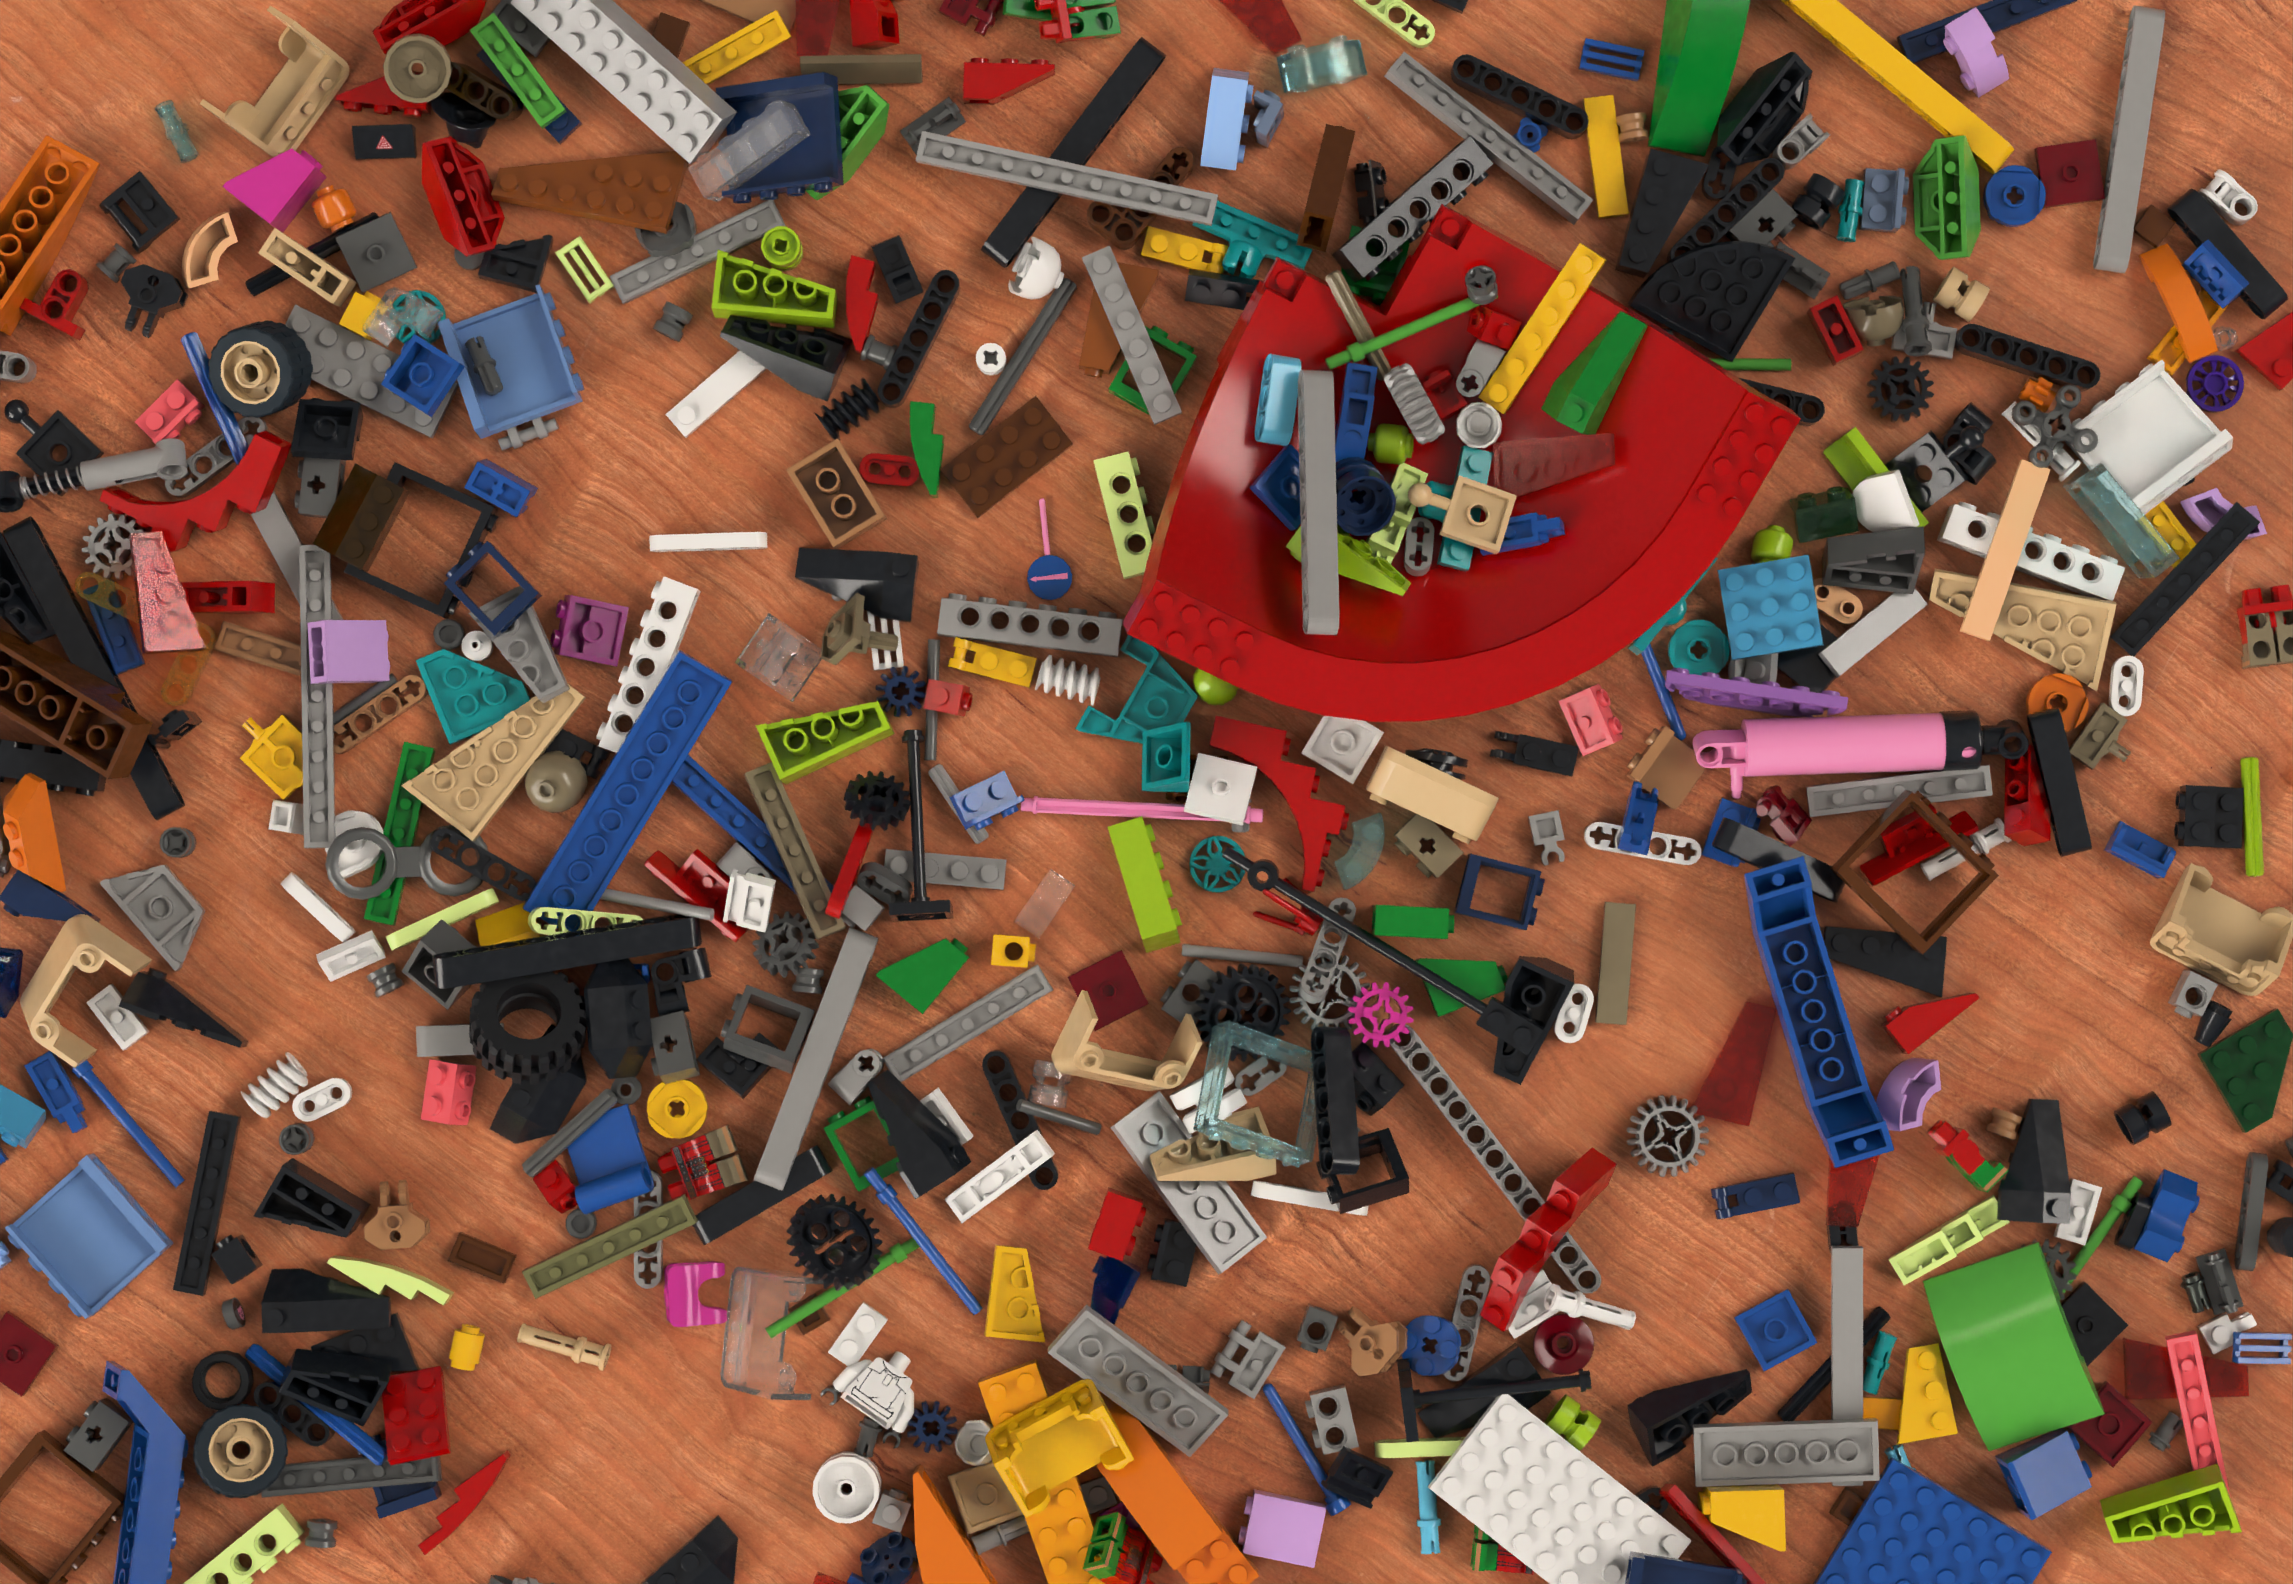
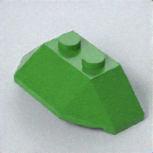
M868 85L838 91L844 184L851 179L885 133L890 104ZM814 189L805 190L815 200H819L830 193H817Z
M1966 136L1935 139L1931 149L1923 157L1913 173L1915 235L1939 260L1970 257L1981 231L1979 170Z

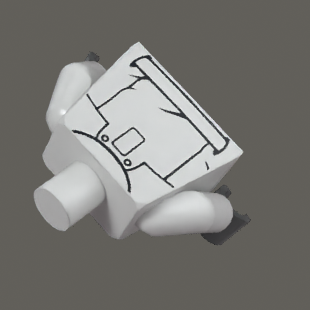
M898 1351L895 1352L889 1362L880 1357H877L874 1361L862 1360L847 1366L833 1381V1385L822 1390L820 1396H824L827 1391L832 1392L834 1400L829 1404L830 1406L838 1402L840 1398L844 1399L887 1429L884 1432L883 1443H885L888 1436H895L897 1441L894 1448H898L902 1438L901 1433L906 1430L908 1422L914 1414V1392L910 1388L913 1381L903 1374L911 1360Z

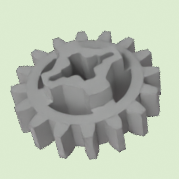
M114 514L108 515L107 522L101 517L97 518L99 526L96 528L89 525L88 529L92 532L91 536H83L82 538L84 541L89 542L88 547L81 549L82 552L90 554V557L85 560L86 564H96L93 572L99 574L104 570V578L111 579L113 573L118 580H123L124 572L129 576H134V566L144 567L140 562L141 557L149 558V554L143 551V547L149 546L150 542L141 538L147 533L146 530H136L138 526L135 523L136 521L132 520L128 523V516L122 514L118 521ZM120 527L129 531L133 539L125 538ZM105 532L106 535L98 542L102 533ZM116 542L121 543V548H117L116 552L110 550V547L114 546ZM131 552H134L131 559L126 563V558ZM99 555L108 557L111 566L102 562Z

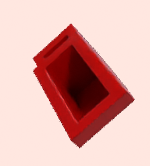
M851 255L846 282V314L855 351L861 355L869 337L880 298L877 293L869 291L876 269L875 262Z

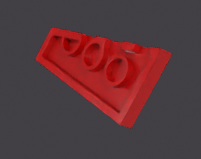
M2293 312L2235 350L2279 391L2293 378Z

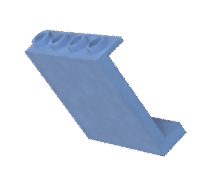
M540 284L535 286L536 294L452 324L450 319L447 318L437 322L448 355L465 366L458 376L457 382L474 431L480 439L583 402L580 391L584 390L579 373L573 374L570 365L575 363L570 347H564L561 337L566 335L560 319L554 320L552 311L556 309L554 300L550 292L544 293ZM477 336L484 338V343L490 357L496 361L495 369L503 385V390L497 393V395L486 394L479 375L473 371L474 363L465 346V343L473 337L476 343H478Z
M94 1153L88 1154L78 1162L79 1165L18 1220L5 1227L9 1233L7 1236L9 1241L17 1249L22 1248L29 1255L28 1262L38 1272L43 1271L50 1279L48 1281L49 1286L57 1294H63L69 1300L68 1306L76 1316H83L85 1319L94 1316L174 1244Z

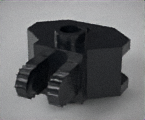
M144 264L125 270L121 283L130 296L128 304L131 305L125 322V329L132 332L137 326L141 312L145 311L149 314L142 333L147 338L152 337L160 317L164 318L165 313L185 306L188 295L179 279Z

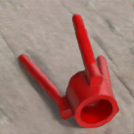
M1287 878L1283 879L1285 882L1297 888ZM1264 889L1263 894L1295 914L1293 921L1297 924L1258 911L1253 913L1257 918L1291 929L1301 936L1305 932L1313 936L1323 921V918L1301 906L1298 909L1268 889Z

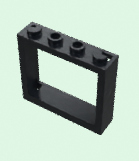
M394 462L387 480L403 488L408 478L481 512L458 562L462 566L470 558L468 555L469 551L479 542L484 545L485 543L483 542L487 533H492L495 530V524L499 516H496L498 510ZM349 563L344 570L345 573L446 619L449 618L450 614L454 615L461 603L448 587L439 605L364 572ZM471 571L457 584L461 589L462 587H468L474 571Z

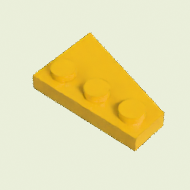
M995 1245L984 1334L986 1337L1046 1343L1026 1248Z
M1939 1343L1907 1349L1903 1379V1399L1899 1416L1900 1427L1896 1445L1958 1434Z

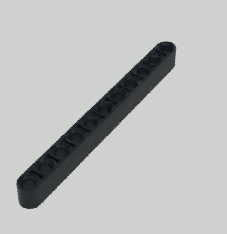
M30 516L3 530L6 541L70 662L125 692L121 704L138 714L118 675H115L102 644L36 521ZM146 738L130 775L149 811L156 820H159L184 807L185 803L157 748Z

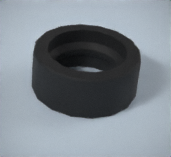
M228 1350L215 1352L202 1359L196 1366L192 1377L193 1391L197 1399L206 1407L215 1410H222L226 1406H235L243 1402L251 1393L254 1383L253 1370L248 1361L240 1354ZM225 1362L231 1364L240 1374L241 1383L239 1389L229 1398L215 1397L206 1387L205 1377L207 1371L216 1363Z

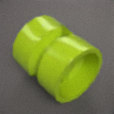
M776 226L764 234L761 241V250L772 268L780 271H789L800 264L803 258V246L798 235L792 229L785 226Z
M1565 1394L1554 1406L1544 1423L1557 1434H1563L1565 1436L1564 1439L1580 1451L1597 1431L1601 1419L1589 1410L1581 1411L1580 1404Z

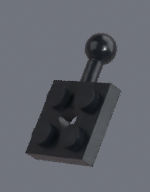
M11 400L5 406V417L12 423H21L33 435L16 454L39 476H43L45 472L47 475L53 474L55 470L63 472L65 468L68 471L74 470L76 466L80 468V462L97 459L104 454L59 410L41 427L29 416V408L22 400ZM64 445L67 448V457L63 461L57 462L54 460L52 452L56 446ZM59 490L57 492V494L60 496H63L66 493L62 490Z
M1976 426L1964 428L1960 433V440L1945 449L1931 430L1885 464L1889 471L1900 470L1909 497L1921 513L1968 479L1954 458L1966 449L1976 450L1981 447L1984 442V434L1980 428ZM1920 465H1926L1931 469L1932 478L1930 480H1923L1919 477L1917 469Z

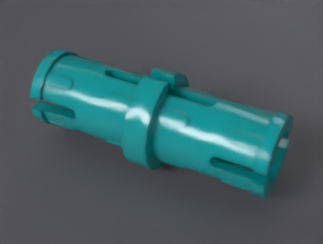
M1845 180V196L1842 205H1839L1838 213L1841 215L1836 239L1839 241H1856L1858 218L1862 216L1863 208L1860 205L1865 182L1862 180Z
M1883 1331L1878 1332L1871 1355H1868L1866 1358L1867 1366L1863 1375L1864 1391L1877 1395L1884 1372L1890 1367L1888 1361L1898 1337Z

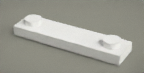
M739 351L665 415L687 438L762 374L766 368L742 351Z
M1036 1130L944 1200L961 1223H963L1055 1155V1153L1040 1132Z

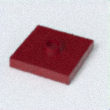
M2096 139L2043 146L2034 149L2038 177L2044 184L2046 192L2043 208L2105 199Z
M1122 950L1068 977L1077 997H1079L1082 990L1088 991L1098 1017L1094 1031L1149 1004Z
M10 1311L6 1312L0 1320V1382L22 1397L26 1394L59 1345Z
M2104 1381L2096 1391L2105 1414L2066 1427L2114 1468L2153 1422L2112 1385Z

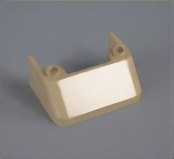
M270 6L267 11L287 26L279 38V49L289 58L255 107L246 101L239 100L232 103L226 112L223 113L204 99H202L200 105L270 156L275 157L291 148L296 151L347 80L349 65L343 58L296 21Z
M1386 745L1365 788L1371 792L1370 799L1385 806L1388 801L1404 807L1455 831L1452 837L1467 844L1470 843L1471 839L1474 841L1478 840L1499 800L1498 797Z
M77 914L65 922L20 999L23 1014L34 1040L74 1068L95 1055L97 1049L60 1025V1022L50 1014V1011L75 969L78 968L83 972L93 973L99 970L107 960L131 977L148 966L152 961L151 958L85 914Z
M1082 990L1052 1051L1051 1057L1055 1068L1061 1073L1143 1091H1155L1175 1088L1185 1080L1203 1042L1192 1015L1185 1014L1162 1062L1102 1049L1097 1043L1088 1041L1098 1021V1017L1088 991Z

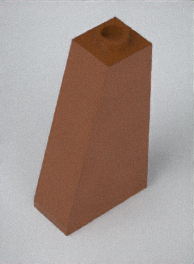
M1117 262L1140 314L1158 280L1159 270ZM1094 287L1079 369L1085 370L1084 375L1102 378V374H1110L1121 352V347Z

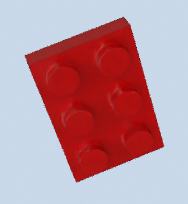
M441 1366L390 1376L389 1382L382 1393L387 1458L390 1465L450 1454L444 1375Z

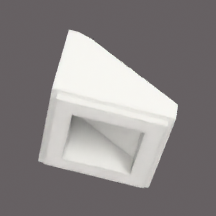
M273 800L268 829L304 835L303 804Z

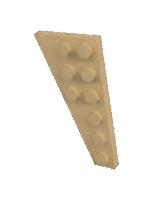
M1935 568L1929 600L1959 617H1965L1979 576ZM2010 583L1993 634L2097 691L2117 604L2109 600Z
M570 685L568 691L545 703L541 702L535 695L528 702L505 715L503 719L489 726L401 786L475 842L524 779L531 765L541 757L586 697Z

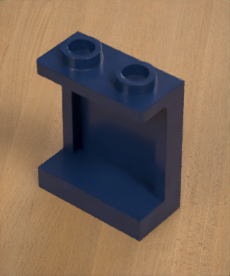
M380 1434L371 1436L372 1439L387 1450L386 1438L382 1439ZM438 1481L373 1487L379 1504L376 1507L379 1519L436 1500L442 1496Z

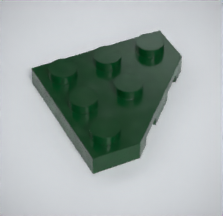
M2276 1008L2197 1054L2244 1133L2272 1118L2293 1039V1033L2279 1009Z

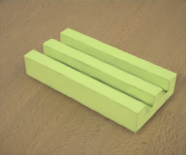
M580 236L555 252L589 303L595 301L594 299L601 297L606 291L614 288V285ZM576 246H580L605 284L601 287L574 249ZM569 252L595 289L591 294L564 256L566 253Z

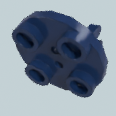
M892 1532L888 1536L878 1539L869 1548L864 1549L860 1555L862 1576L868 1584H906L918 1570L915 1545L909 1538L899 1532Z

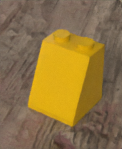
M1778 1484L1703 1487V1492H1698V1508L1702 1510L1703 1515L1711 1523L1777 1551H1786L1784 1489Z

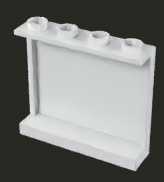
M2160 360L2155 365H2147L2141 370L2137 379L2131 383H2123L2115 391V395L2108 401L2101 400L2091 409V413L2084 419L2078 418L2071 423L2077 429L2088 428L2097 434L2098 444L2093 451L2085 454L2079 453L2070 442L2066 441L2071 450L2135 521L2230 451L2233 446V436L2226 429L2221 432L2164 370L2165 362L2163 360ZM2081 437L2082 443L2089 445L2088 438Z

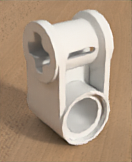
M2218 169L2214 173L2215 178L2205 189H2200L2198 193L2229 223L2238 226L2243 225L2256 214L2258 209L2257 201L2232 176ZM2221 186V189L2215 193L2216 189ZM2235 203L2245 205L2247 208L2246 216L2237 214L2234 208Z

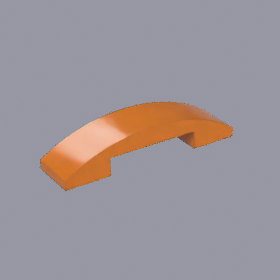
M2168 243L2140 254L2139 258L2151 283L2155 282L2179 333L2177 339L2189 364L2218 351L2216 341L2201 301L2185 269Z

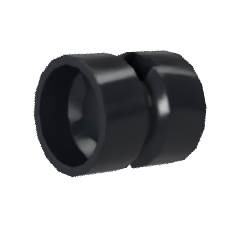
M1813 173L1803 187L1805 194H1799L1791 208L1798 214L1796 217L1798 220L1815 230L1821 231L1831 217L1829 210L1837 208L1845 193L1831 180Z
M2153 1091L2138 1098L2135 1106L2129 1103L2114 1111L2115 1119L2122 1133L2132 1145L2147 1139L2150 1131L2156 1134L2172 1125L2166 1108ZM2144 1114L2146 1115V1117H2147V1119H2148V1120H2146V1121H2145V1119H2144V1117H2143Z

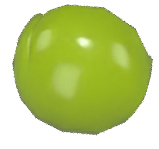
M1196 668L1193 674V684L1196 693L1201 700L1209 705H1224L1235 697L1239 689L1199 668Z

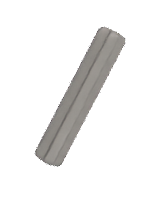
M937 764L928 771V774L960 820L949 798L960 791L941 764ZM973 826L966 829L976 844H980L989 837L985 828L977 830Z

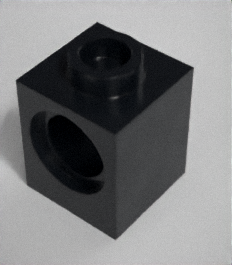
M232 1234L216 1244L219 1249L211 1254L231 1285L239 1282L263 1265L243 1235L235 1239Z

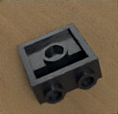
M312 398L310 400L300 399L291 446L292 457L353 461L356 441H359L363 420L360 403L350 400L324 401L319 398Z
M2180 786V791H2177L2175 798L2176 809L2180 810L2179 822H2176L2174 827V836L2178 840V846L2242 849L2244 788Z

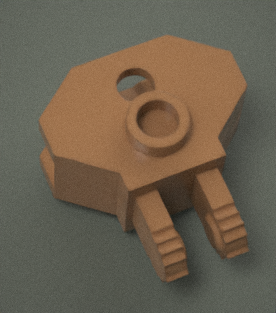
M399 1180L398 1183L400 1204L392 1205L390 1203V1186L388 1182H380L381 1206L377 1207L378 1214L364 1226L365 1240L380 1250L410 1248L417 1245L430 1233V1220L413 1209V1203L409 1202L406 1180ZM395 1231L400 1233V1240L395 1237Z
M1352 1306L1348 1314L1361 1326V1329L1357 1332L1344 1321H1340L1337 1325V1329L1350 1341L1347 1345L1352 1349L1351 1369L1359 1376L1388 1372L1407 1349V1328L1399 1321L1380 1324L1377 1320L1371 1321L1359 1309Z

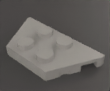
M160 865L102 880L100 882L101 886L175 971H179L182 968L206 911L167 865Z

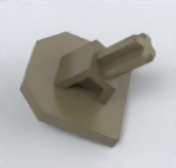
M856 593L831 617L822 636L821 659L837 665L849 652L866 654L868 647L896 651L898 636L870 631L871 624L863 621L865 596Z

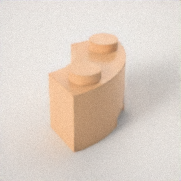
M223 211L208 218L189 238L182 257V279L185 288H193L219 280L217 266L220 256L227 247L238 242L229 212Z

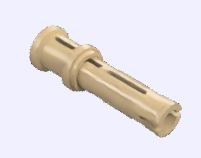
M524 1323L521 1325L517 1338L519 1343H526L570 1356L574 1363L585 1362L598 1366L599 1370L602 1371L606 1368L612 1347L608 1343L603 1346L587 1341V1337L582 1336L574 1339L528 1326ZM537 1337H541V1338H544V1339H548V1340H551V1341H554V1342H558V1343H561V1344L558 1345V1344H555V1343H551V1342H548V1341H544V1340H541V1339H537ZM589 1351V1352L596 1353V1354H599V1355L596 1356V1355H593V1354H589V1353H587V1352Z

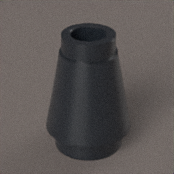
M2210 1000L2203 1016L2200 1018L2194 1040L2207 1047H2211L2212 1043L2232 1020L2230 1016L2233 1011Z

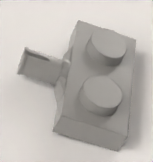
M1924 302L1923 313L1929 320L1927 336L1928 341L1932 344V350L1926 356L1950 360L1953 357L1957 328L1942 326L1934 322L1937 304ZM1901 325L1900 330L1893 336L1891 350L1905 352L1904 345L1907 343L1906 333L1902 330Z

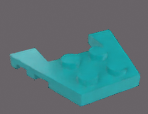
M1128 635L1120 651L1147 666L1117 720L1088 705L1075 729L1080 732L1143 744V731L1184 722L1198 695L1153 646Z

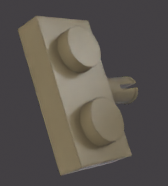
M2100 703L2070 746L2071 756L2091 770L2109 752L2122 760V762H2125L2128 758L2126 756H2129L2131 751L2118 744L2117 740L2119 732L2128 719L2105 703Z

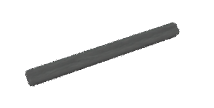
M1063 278L1059 288L1054 290L970 422L969 428L979 435L985 434L1076 291L1077 285L1070 279Z

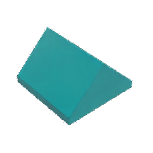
M1186 721L1143 731L1142 791H1189L1190 722Z

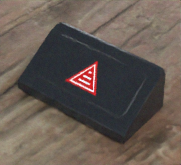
M412 124L352 126L356 160L416 158V128Z

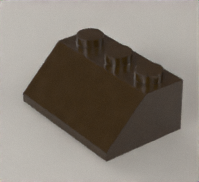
M355 463L313 544L347 563L368 572L410 492Z

